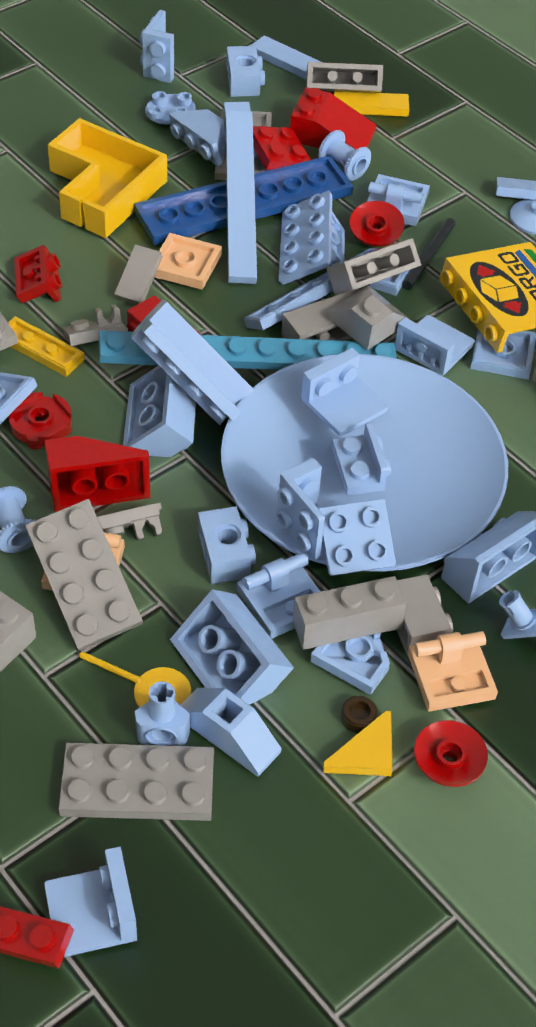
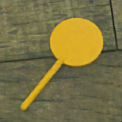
M79 653L81 659L135 682L134 698L139 708L149 702V689L156 682L164 681L170 683L175 689V701L179 705L191 695V686L188 679L175 669L158 667L145 672L139 677L88 653Z

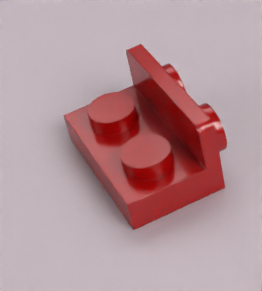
M43 244L14 258L16 297L21 303L38 298L44 293H48L55 302L61 300L60 288H62V282L59 277L61 264L55 253L51 254Z

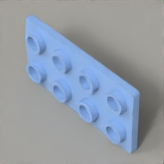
M330 191L315 194L305 201L292 204L282 212L279 282L281 285L344 261L345 230L332 212V194Z

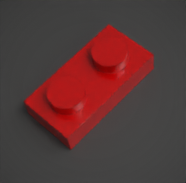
M0 906V953L59 969L74 932L71 925Z

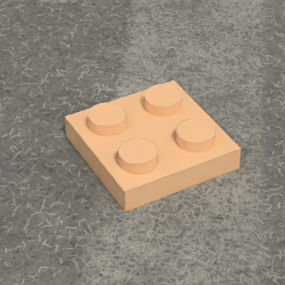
M169 233L159 250L163 258L155 277L203 290L222 255V246Z

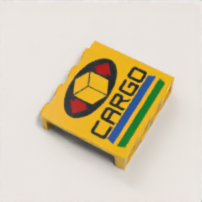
M531 242L445 259L439 281L497 353L503 351L508 334L536 328V248Z

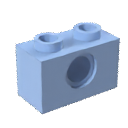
M256 46L227 47L226 69L231 97L260 96V86H265L262 56H258Z
M237 506L198 512V536L211 584L241 580L243 577L250 575L251 564H256V554L253 544H247L246 538L249 537L246 519H240Z

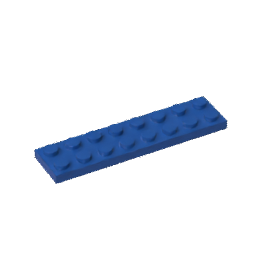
M330 155L254 174L255 219L282 213L288 206L298 204L315 194H321L326 191L331 192L332 200L352 195L353 185ZM226 181L134 203V212L154 245L164 243L169 233L190 237L227 227Z

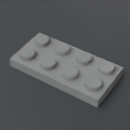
M89 499L25 525L78 651L143 624V620Z
M66 743L59 815L63 817L211 821L214 747Z

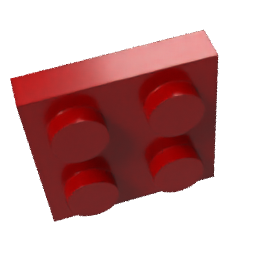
M253 126V148L266 170L311 160L292 128Z

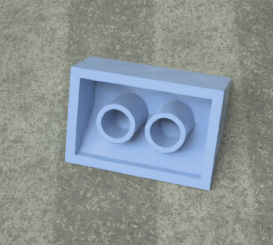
M159 365L130 384L123 445L148 450L149 456L172 457L193 444L196 401Z
M517 511L507 519L501 518L490 530L479 534L474 540L451 555L446 556L441 578L469 604L535 560L536 511Z
M212 589L170 638L205 688H226L249 705L271 694L294 669L237 594Z

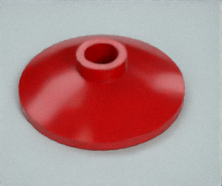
M368 201L359 205L352 212L350 229L352 234L364 244L386 246L395 242L402 235L404 217L399 209L390 203Z
M444 720L428 725L419 733L414 746V757L421 772L433 782L448 787H461L473 783L483 774L488 761V750L483 738L473 728L461 722ZM444 757H451L455 762L447 761Z

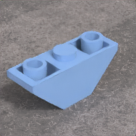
M208 109L175 111L169 114L172 124L170 125V130L176 139L182 140L190 149L196 150L205 160H210L217 166L222 164L226 150V131L222 118Z
M197 688L181 704L190 713V727L257 777L281 753L282 748L256 710L226 688Z

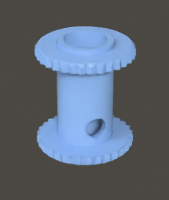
M335 130L329 133L321 143L318 156L321 158L330 155L337 164L345 168L344 174L348 180L354 181L361 177L369 167L371 151L367 147H359V149L355 150L345 143L346 136L344 132Z
M13 486L0 488V550L6 553H17L33 546L25 525L34 522V520L25 519L22 512L27 500L26 495L22 489Z

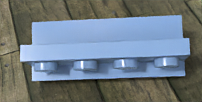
M163 299L141 321L131 338L219 425L227 417L234 421L242 413L236 407L242 398L248 397L254 389Z

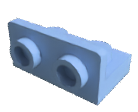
M365 423L364 435L332 440L333 454L347 496L385 491L386 478L391 476V465L389 458H384L382 437L380 434L375 433L372 423Z

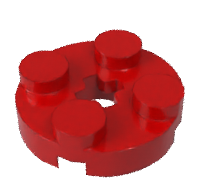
M43 392L30 393L9 415L11 432L18 440L26 443L30 449H41L45 445V440L65 437L72 432L71 408L68 402L59 395L53 394L52 398L43 396ZM38 416H39L40 418H42V419L47 418V419H45V420H43V421H36V420H35V418L38 417Z

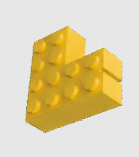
M81 118L77 119L48 144L50 171L72 180L59 192L61 218L79 227L85 225L86 230L104 238H107L134 213V203L148 200L167 182L166 154Z

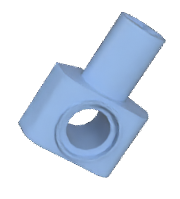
M164 681L154 683L149 689V702L135 710L138 742L143 745L183 746L186 744L190 734V713L175 701V689L170 683Z

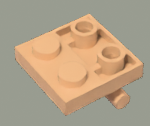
M483 631L463 635L460 632L438 635L435 640L418 642L409 646L407 654L428 712L496 699L498 691L480 647L486 645V637Z

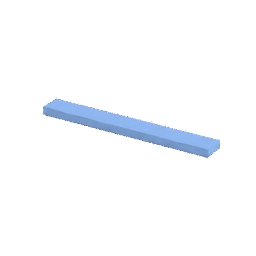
M226 110L228 283L256 284L257 255L253 117L250 111Z

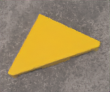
M391 711L382 713L325 760L323 773L391 776L393 770Z

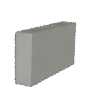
M135 244L114 293L116 299L136 305L145 301L163 258L161 252Z

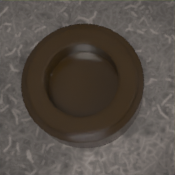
M350 697L342 706L341 721L348 730L359 733L377 718V707L367 697Z

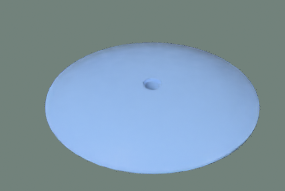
M360 354L357 376L388 405L387 412L367 422L372 423L375 433L381 435L384 458L388 457L390 461L391 476L386 478L385 491L346 495L333 454L332 440L364 435L365 424L343 436H338L301 400L303 373L337 355H328L298 362L266 377L253 387L254 391L248 397L242 398L236 407L242 413L234 421L230 418L228 419L221 445V464L228 490L244 516L260 532L273 542L295 554L302 553V551L298 548L292 534L287 529H283L276 518L280 473L312 458H315L322 466L318 509L385 499L396 564L392 567L367 571L403 570L426 565L451 555L484 531L500 508L506 492L508 481L506 448L501 434L485 409L470 394L449 379L432 370L400 359ZM322 538L321 555L315 562L327 565ZM304 552L309 560H312V558L307 554V552Z

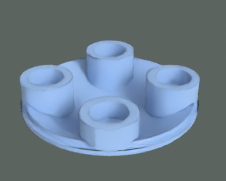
M157 91L152 94V100L145 107L146 116L159 124H171L169 117L171 112L196 110L195 103L192 101V95L188 92L166 94L163 91Z

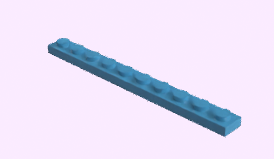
M99 331V363L158 365L131 338L133 332ZM200 335L232 368L281 370L312 358L339 355L350 348H353L359 354L397 359L395 343L379 342L369 350H366L356 341Z

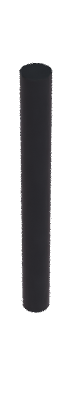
M452 218L445 220L420 256L421 266L411 269L402 282L404 289H412L456 224Z

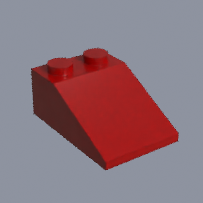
M307 87L291 115L290 128L293 129L302 145L320 148L321 143L329 133L341 130L346 136L345 143L355 150L359 149V147L368 148L377 126L330 92Z
M82 436L45 440L54 512L87 499L90 500L93 507L151 498L148 450Z

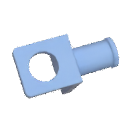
M510 590L504 593L499 600V604L504 608L509 617L501 632L502 638L536 637V609H529L517 590L513 592Z

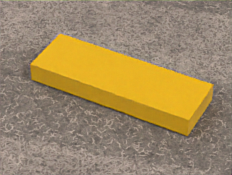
M334 91V96L362 115L409 116L408 94Z
M16 316L8 322L18 339V343L10 346L11 348L65 377L85 360L84 352Z

